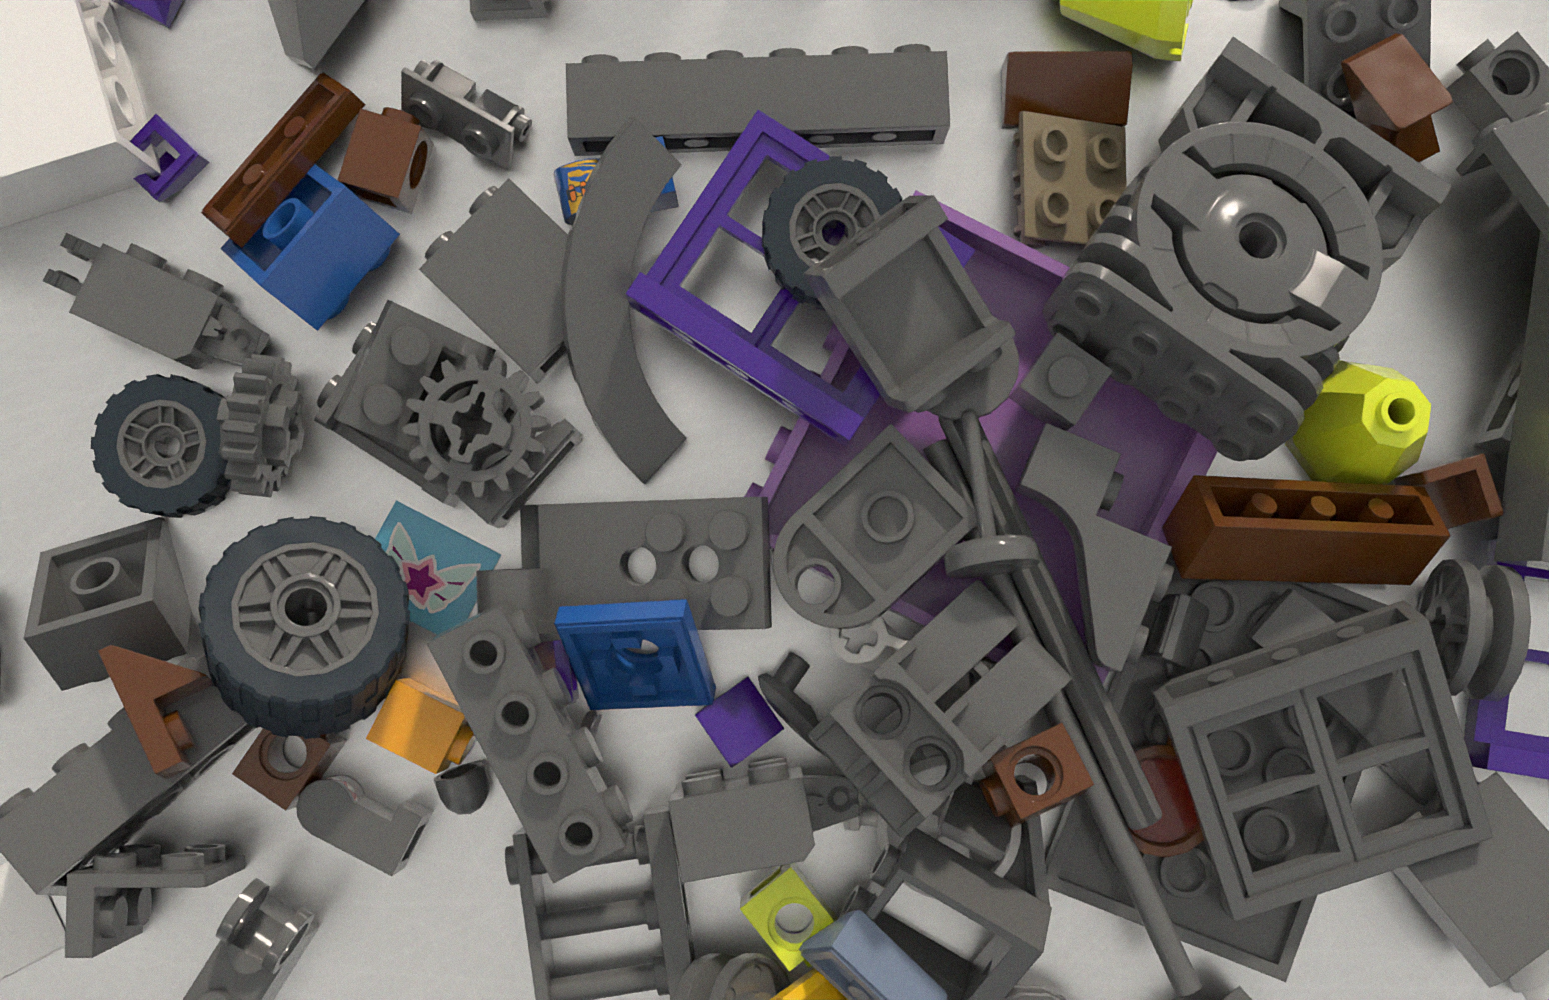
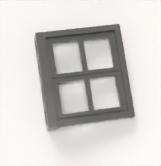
M1404 600L1149 686L1156 709L1166 724L1222 894L1234 922L1493 838L1429 620ZM1401 669L1420 732L1336 759L1317 697ZM1291 706L1311 768L1227 796L1207 734ZM1426 749L1444 810L1361 837L1342 777ZM1317 785L1335 846L1252 873L1233 813Z

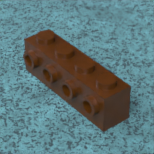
M1193 475L1162 526L1167 543L1172 547L1171 553L1180 576L1185 579L1411 586L1451 537L1423 486Z

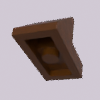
M1395 33L1341 61L1358 122L1418 163L1440 152L1431 115L1451 105L1453 100L1448 90L1403 34Z
M114 645L99 650V655L154 773L167 780L192 768L185 753V750L195 746L192 735L180 712L175 710L167 714L165 707L213 685V681L204 673Z

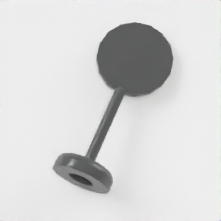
M1013 337L1000 346L1003 352L995 362L974 373L967 371L948 385L950 389L948 396L938 405L927 410L945 420H959L962 422L980 536L978 539L954 545L946 552L944 564L946 575L950 578L994 576L1020 571L1040 563L1037 545L1031 537L1025 535L996 536L978 418L991 414L1008 399L1016 383L1019 372V353Z

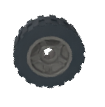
M829 156V160L819 162L817 159L805 162L803 168L796 172L793 169L784 176L783 184L779 188L775 187L769 197V205L767 210H764L762 220L764 259L768 270H772L774 273L775 282L782 290L787 289L793 294V299L801 304L806 302L815 305L817 310L826 311L803 276L805 271L842 245L833 246L828 244L822 237V230L836 228L838 223H842L845 225L844 234L846 241H848L903 199L898 189H893L887 182L888 177L879 170L875 172L866 167V162L857 159L854 162L842 160V156Z
M160 374L148 375L145 380H133L124 385V390L118 394L113 393L105 402L108 405L102 414L98 413L94 423L97 427L95 436L91 437L90 449L94 450L95 460L92 462L95 472L100 473L104 480L101 484L109 493L116 494L120 498L118 501L129 508L170 518H182L183 514L195 516L206 512L205 509L211 505H219L226 499L224 496L231 489L232 480L225 478L224 473L228 461L221 459L218 453L221 436L217 414L221 398L225 397L211 390L210 387L173 374L170 377ZM166 436L178 438L180 443L179 451L171 458H166L168 456V445L163 442Z

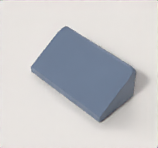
M861 910L846 913L804 941L799 948L801 956L848 1000H947L945 990Z

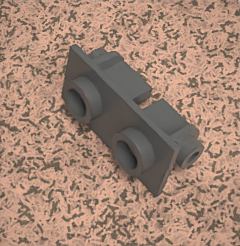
M421 60L414 71L406 67L403 68L401 71V111L418 118L420 126L427 129H435L462 144L474 156L481 159H489L507 170L511 167L514 139L522 142L532 126V120L524 116L525 109L523 107L513 104L488 89L484 91L475 104L468 101L476 90V82L445 66L438 60H434L432 63Z

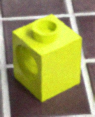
M795 863L778 867L745 894L740 901L742 913L789 972L802 961L808 968L812 967L801 956L799 948L804 941L838 919ZM798 903L810 910L813 918L806 930L797 934H791L783 931L777 925L775 917L778 911L787 904Z

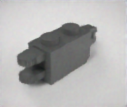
M66 233L60 246L67 249L69 254L86 262L91 260L93 264L83 284L79 282L78 278L61 270L54 271L48 269L43 279V282L76 297L69 313L194 370L212 364L214 358L242 365L244 358L251 359L252 354L261 355L270 336L238 315L237 311L239 308L220 297L224 288L222 284L190 269L187 270L183 279L163 271L168 260L133 243L130 244L127 252L124 253L104 243L101 248Z

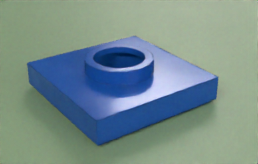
M687 599L562 606L558 608L554 625L590 710L713 705L716 685ZM643 640L652 642L659 647L657 652L650 654H639L626 649H641Z

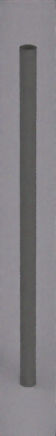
M947 439L940 440L924 448L923 451L929 464L975 511L973 494ZM978 527L965 538V541L980 538ZM1010 574L982 577L990 592L1020 622L1009 633L1014 647L1029 633L1043 646ZM1062 688L1043 706L1044 712L1051 727L1063 723L1095 784L1083 796L1176 996L1180 998L1191 995L1201 989L1200 981Z

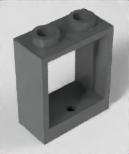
M915 828L902 840L897 848L889 843L883 848L869 875L872 883L867 889L857 885L848 897L839 916L840 918L854 910L863 911L945 990L947 1000H1003L1044 952L1052 907L925 832ZM904 881L995 933V936L972 963L882 911Z

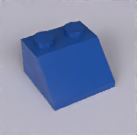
M314 164L243 247H240L229 238L220 249L259 286L318 331L326 320L332 319L342 312L349 301L350 292L367 272H371L383 264L390 253L391 244L400 233L345 185Z

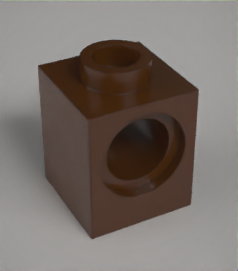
M384 107L382 114L360 108L337 180L362 200L412 214L434 144L422 126H419L420 120L407 112Z
M1063 723L994 754L981 767L986 777L979 780L982 794L990 810L996 817L1005 814L1011 828L1083 795L1095 785ZM1022 763H1030L1039 767L1047 781L1045 793L1031 795L1021 790L1015 781V766Z
M262 729L232 775L287 811L296 807L299 795L306 786L323 777L347 739L338 733L335 734V732L320 735V738L304 739L303 736H298L306 746L307 755L304 764L300 768H295L288 764L283 756V744L286 737L272 735L271 731Z

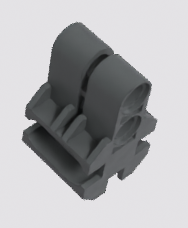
M979 579L966 588L918 634L891 655L873 672L869 679L849 697L841 701L809 733V738L900 838H905L944 802L943 800L967 778H970L1012 735L1072 679L1030 633L990 670L981 662V659L1013 631L1020 622ZM969 672L977 682L943 713L935 702ZM882 696L889 698L896 703L900 710L901 718L899 725L890 733L880 734L873 732L863 721V706L874 697ZM929 746L936 748L945 758L947 767L945 775L935 785L921 784L910 772V757L915 749L919 747Z

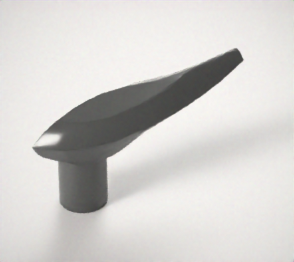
M789 652L773 677L767 673L758 676L759 686L767 702L775 712L804 741L824 755L809 738V733L820 722L817 720L812 706L794 692L810 668V665L800 656Z

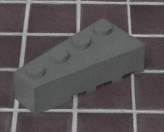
M191 656L177 664L204 673L210 678L205 656L198 661L194 656ZM214 685L165 707L167 714L175 710L180 712L195 743L194 747L185 750L192 768L166 780L154 773L123 707L108 721L107 725L111 729L109 733L91 747L86 743H82L68 751L52 766V770L56 775L38 790L33 792L31 788L23 789L0 806V853L36 895L66 896L68 873L77 871L82 866L88 867L93 865L94 855L116 853L120 846H124L129 842L126 838L130 832L126 826L135 818L140 823H143L153 816L159 815L182 792L183 787L178 782L187 773L193 779L204 775L248 736L255 727L246 723L243 717L235 710H230L223 702L219 689L214 687Z

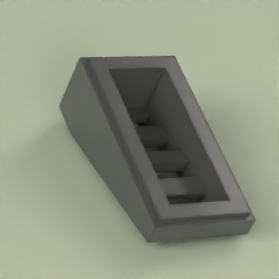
M566 419L556 423L550 429L535 437V440L548 448L546 455L530 453L526 462L532 467L535 474L531 478L517 471L510 475L513 482V492L507 494L496 483L489 484L488 498L480 500L475 498L471 484H467L466 489L458 498L487 524L496 528H504L520 510V505H524L582 441L581 437L583 435ZM506 455V456L503 457L502 459L498 460L497 462H495L494 464H492V465L489 466L488 468H491V467H493V466L499 464V463L502 462L508 455Z

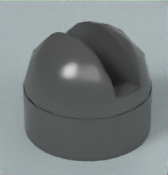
M483 762L463 764L451 768L434 778L439 798L448 810L458 815L472 814L479 810L489 794V779Z

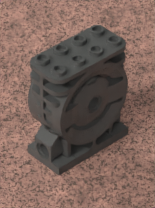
M1232 37L1182 103L1158 139L1161 155L1157 160L1148 163L1123 191L1098 229L1086 243L1080 255L1068 269L1060 284L1044 304L1042 313L1047 322L1048 331L1053 337L1059 332L1113 370L1110 375L1113 380L1121 384L1131 385L1157 403L1158 408L1165 416L1176 422L1186 423L1212 441L1214 448L1221 455L1228 459L1242 462L1264 458L1296 434L1305 419L1304 411L1314 404L1323 389V380L1332 374L1340 361L1338 352L1344 347L1350 337L1349 335L1362 323L1369 313L1377 297L1382 273L1402 257L1423 220L1443 203L1452 185L1253 49ZM1287 316L1294 319V321L1281 324H1268L1279 321Z

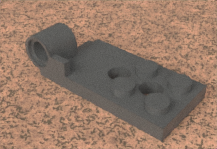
M768 497L520 505L522 569L476 571L477 614L508 599L514 611L521 608L526 610L538 634H558L554 623L558 608L562 606L687 599L697 630L768 629L772 627ZM701 545L710 547L716 553L719 561L716 576L707 583L698 581L692 575L689 568V559L692 552ZM639 547L649 550L656 561L655 574L646 584L635 581L628 570L629 557Z

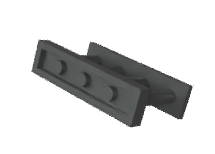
M669 804L647 808L643 814L644 825L634 826V833L628 834L626 847L587 866L638 859L639 865L650 864L654 889L644 891V898L547 913L542 874L547 873L524 828H521L512 835L514 845L506 846L505 848L506 872L510 885L519 884L536 1000H594L650 990H657L659 996L669 994L670 1000L673 999L682 974L696 957L685 883H682ZM647 924L649 930L660 929L663 955L653 956V963L556 978L551 939Z

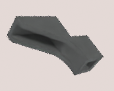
M1046 423L1037 435L1014 492L1027 496L1045 506L1067 529L1075 552L1087 652L1094 665L1110 672H1121L1125 662L1132 665L1137 662L1145 646L1149 628L1141 625L1150 600L1160 603L1169 587L1174 567L1166 564L1172 547L1096 516L1099 508L1110 511L1120 491L1124 475L1116 472L1115 468L1121 453Z

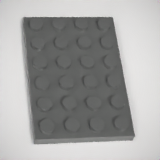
M1170 551L1166 564L1173 566L1174 572L1165 595L1182 593L1191 596L1209 609V617L1194 666L1191 669H1185L1147 656L1146 648L1160 603L1150 600L1141 625L1149 628V634L1142 653L1134 665L1125 662L1122 671L1116 672L1108 692V697L1132 748L1151 743L1165 744L1169 733L1165 722L1156 709L1149 686L1258 650L1246 635L1287 588L1294 589L1336 623L1388 605L1332 583L1181 578ZM1399 670L1392 673L1397 676ZM1318 700L1336 759L1369 749ZM1291 706L1207 734L1227 796L1311 768ZM1161 757L1142 761L1140 763L1141 768L1162 810V818L1153 825L1139 830L1132 829V831L1144 839L1163 842L1178 838L1192 827L1197 818L1179 763L1174 759ZM1362 771L1342 777L1350 804ZM1317 785L1233 813L1252 873L1335 846ZM1081 795L1068 801L1045 861L1048 889L1144 926L1084 796ZM1205 840L1189 852L1171 857L1148 855L1139 851L1180 941L1278 980L1287 981L1317 895L1234 922L1228 911Z

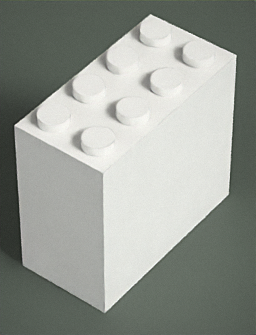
M0 0V228L138 186L140 184L133 178L144 173L153 178L160 175V160L156 147L150 144L144 151H141L129 142L144 127L148 119L113 1Z

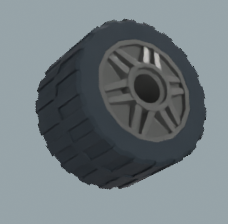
M317 516L294 519V517L278 519V522L264 527L260 525L248 531V535L238 542L234 541L223 551V556L219 562L211 567L206 577L204 593H200L198 610L201 623H199V629L210 678L213 681L214 687L219 689L223 702L231 711L235 710L243 717L246 723L253 727H261L271 731L272 735L286 738L288 736H303L304 739L320 738V735L332 732L337 734L350 729V725L361 719H367L376 711L377 706L387 698L398 674L402 673L405 662L410 610H408L409 592L406 582L400 576V567L394 558L388 556L381 548V543L371 535L366 536L359 532L355 526L342 521L340 523L326 520V517Z

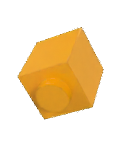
M411 678L395 680L366 739L437 774L448 769L451 762L461 765L476 737L457 701Z

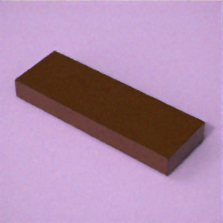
M320 73L205 205L201 214L236 244L243 247L356 117L360 108L362 109L366 104L351 90L326 73Z

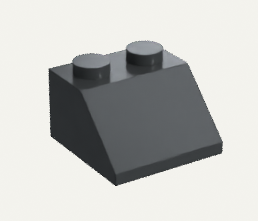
M163 516L40 552L23 639L61 691L109 678L110 676L98 651L110 645L163 661L187 654L191 608L170 531Z

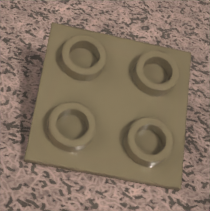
M1027 111L1019 112V132L1012 136V143L1016 145L1017 170L1013 172V180L1020 183V187L1013 191V198L1021 201V205L1017 206L1018 225L1014 227V235L1020 237L1021 243L1033 249L1045 247V241L1086 245L1120 195L1127 188L1125 127Z

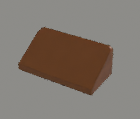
M1014 51L1007 53L1001 67L1002 127H1018L1019 112L1022 111L1122 127L1127 125L1133 68L1132 52Z

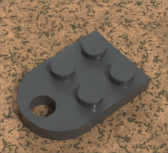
M890 424L798 509L783 526L776 541L773 555V570L777 586L788 605L797 614L814 624L830 629H851L866 625L890 609L944 558L950 548L959 544L978 527L976 512L905 437ZM812 567L826 568L834 578L832 595L826 601L819 604L805 602L798 591L800 576Z

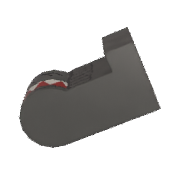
M343 775L329 776L306 786L299 795L296 805L297 818L301 826L311 835L390 876L405 868L434 810L413 799L400 804L395 811L365 796L360 784L351 777Z

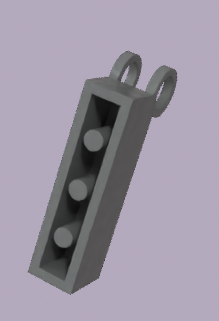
M258 878L254 879L238 896L223 918L216 933V937L220 941L183 1000H274L320 927L312 922L314 914L304 907L295 911L268 893L269 885Z

